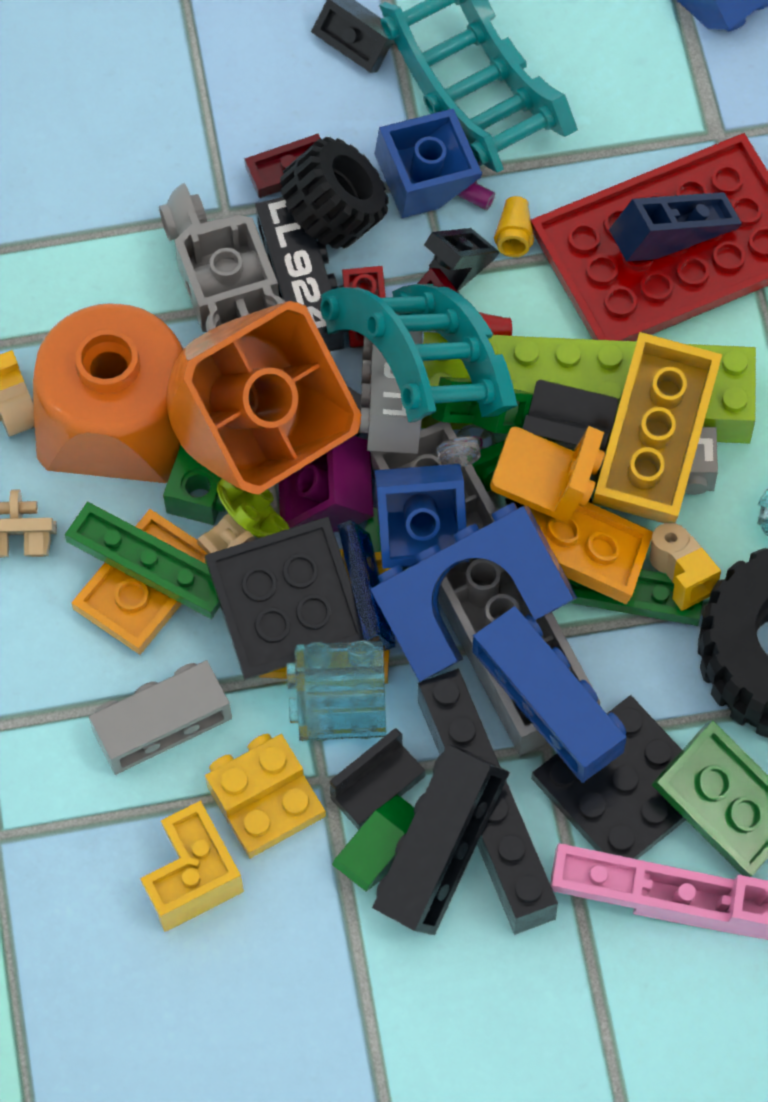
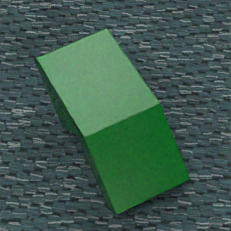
M440 377L438 386L472 384V381L467 378ZM514 389L518 406L496 417H482L477 401L435 403L436 412L432 413L431 418L447 423L474 424L493 433L508 434L512 427L523 429L525 416L530 411L533 394Z
M399 795L390 799L373 812L337 855L332 865L364 891H368L388 874L396 857L395 849L397 843L407 833L415 816V807Z

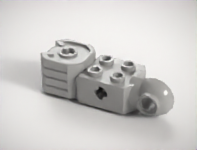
M185 183L178 186L171 193L167 204L159 206L167 238L169 241H175L178 268L202 332H208L234 319L285 302L279 297L277 279L252 217L234 215L224 219L218 218L207 221L199 195H190Z

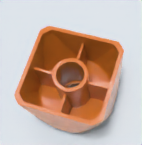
M287 301L234 319L194 339L177 358L168 380L166 395L168 418L182 447L195 461L235 487L252 494H261L358 433L361 424L362 414L307 307L293 301Z
M98 304L80 309L58 322L45 336L38 350L34 368L33 403L37 459L47 471L158 483L168 482L181 444L168 418L166 403L167 386L171 370L185 348L173 331L161 319L144 309L131 305Z

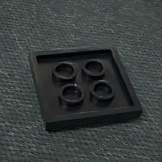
M329 517L205 555V562L244 681L369 640Z
M630 695L607 713H614L626 729V743L622 755L581 783L556 753L532 772L531 779L596 851L638 859L686 819L651 785L682 749Z

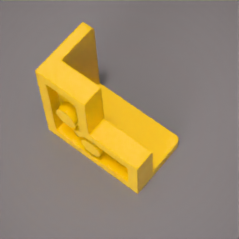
M201 800L161 820L162 827L179 859L140 878L158 914L164 932L244 892L241 874Z

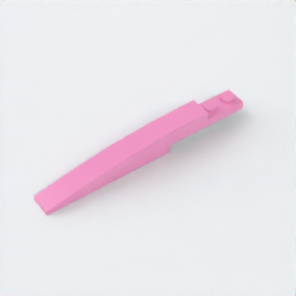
M558 843L555 849L550 880L553 892L634 908L633 914L768 940L767 880L737 875L733 880Z

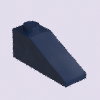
M720 192L632 199L610 227L609 231L626 262L659 259L734 231L742 225V222L725 193Z

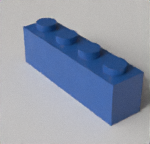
M514 606L473 635L472 652L580 782L583 783L624 753L626 729L614 713L610 712L607 714L597 703L598 696L592 686L586 680L582 679L579 681L569 670L571 666L564 653L557 647L551 649L542 638L543 632L534 618L530 615L524 617L517 607Z

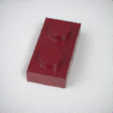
M319 133L244 158L245 168L259 198L281 191L280 179L283 171L320 139Z

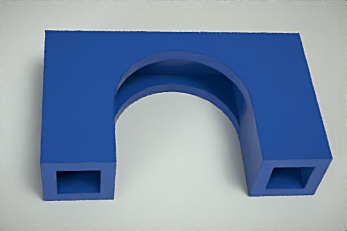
M513 502L491 514L494 522L479 530L476 523L455 533L453 537L456 543L441 550L439 545L436 544L415 555L418 563L403 571L401 565H397L377 576L380 584L370 590L419 682L463 660L443 622L438 606L440 586L448 572L457 564L471 558H482L500 565L512 577L534 620L540 619L577 599L572 586L529 506H522L517 509Z

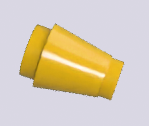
M512 196L505 201V206L494 235V241L498 250L508 257L525 255L534 243L528 208L529 203L520 196Z

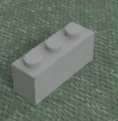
M206 660L200 664L190 663L184 665L172 677L162 682L146 683L139 687L134 695L119 702L112 700L102 704L96 709L94 714L89 716L93 733L114 774L117 775L231 720L232 714L230 702Z

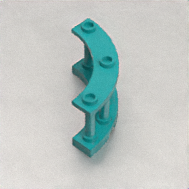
M425 0L405 11H402L401 7L388 2L379 5L383 14V18L380 19L382 29L390 40L394 39L406 65L424 94L423 100L430 114L454 108L479 166L485 165L496 173L504 170L498 152L543 128L546 130L551 129L564 137L578 130L566 95L550 86L540 76L532 79L523 70L527 67L526 61L510 38L506 37L501 40L491 23V20L496 15L488 0ZM453 3L460 5L469 23L466 26L467 30L421 52L409 26ZM472 44L476 46L481 45L490 59V66L444 89L430 66ZM495 80L500 82L504 80L514 93V96L471 119L455 103V101ZM520 110L523 112L529 110L533 114V116L493 137L490 133L484 131V129Z
M413 284L392 291L393 297L380 298L370 291L354 287L331 289L321 294L320 311L322 318L326 321L328 334H336L342 330H353L368 338L382 353L400 389L401 402L406 410L408 423L417 422L436 412L435 403L477 401L482 417H496L518 406L513 383L503 354L495 355L492 345L488 340L493 336L491 329L475 307L456 291L448 287H437L433 284ZM435 331L448 342L415 344L409 332ZM461 359L472 381V384L430 386L423 361Z

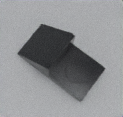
M472 228L432 232L424 244L425 247L435 254L429 269L440 268L457 291L496 259L500 253Z

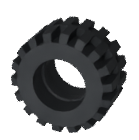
M325 137L324 139L320 138L285 168L280 179L282 197L286 200L285 205L288 211L292 213L296 223L310 237H315L319 243L325 246L329 244L332 248L336 249L349 247L381 221L388 211L387 204L389 200L388 195L385 193L386 187L380 179V174L376 168L372 166L368 158L364 154L362 155L357 148L351 144L347 145L344 140L338 138L334 140L332 137Z

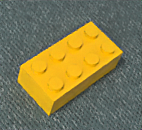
M639 332L592 504L661 523L676 522L722 354Z

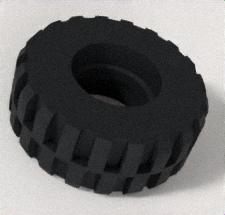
M763 548L751 553L749 562L737 561L727 570L726 578L718 580L713 587L702 618L698 638V654L702 656L700 670L703 680L713 684L711 695L719 706L727 705L731 709L730 717L741 726L747 722L757 728L756 734L768 738V655L761 647L757 638L758 629L768 621V549Z

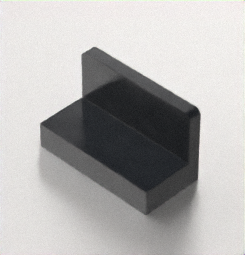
M326 0L311 30L313 34L370 73L378 72L390 46L396 45L394 39L390 40L384 33L380 22L381 18L355 0Z
M540 379L536 382L530 411L525 416L523 429L534 435L578 445L588 426L604 432L599 449L605 451L610 440L619 400L613 396Z
M395 728L330 780L331 800L359 830L376 809L396 795L401 797L426 776V770L404 748L403 734Z

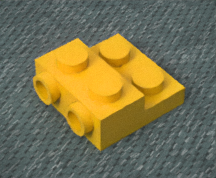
M282 733L274 738L270 734L258 736L248 744V752L235 759L230 754L218 758L209 766L211 772L205 775L209 792L249 859L326 817V810L305 778L301 764Z

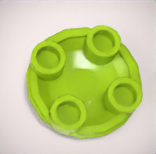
M222 478L217 485L220 501L232 519L244 530L250 531L254 536L261 538L289 529L287 522L272 507L271 503L274 501V497L268 489L259 495L252 494L235 487Z

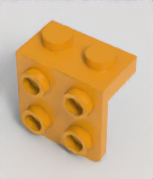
M588 426L577 447L572 451L522 428H510L490 482L491 490L557 520L568 523L578 504L586 506L593 493L596 482L589 479L591 474H597L605 456V452L599 449L604 432Z

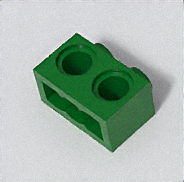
M182 445L179 448L163 493L166 513L214 525L218 512L226 511L217 492V485L221 477L195 461ZM197 489H204L208 491V493L202 497H193L190 495L191 492Z

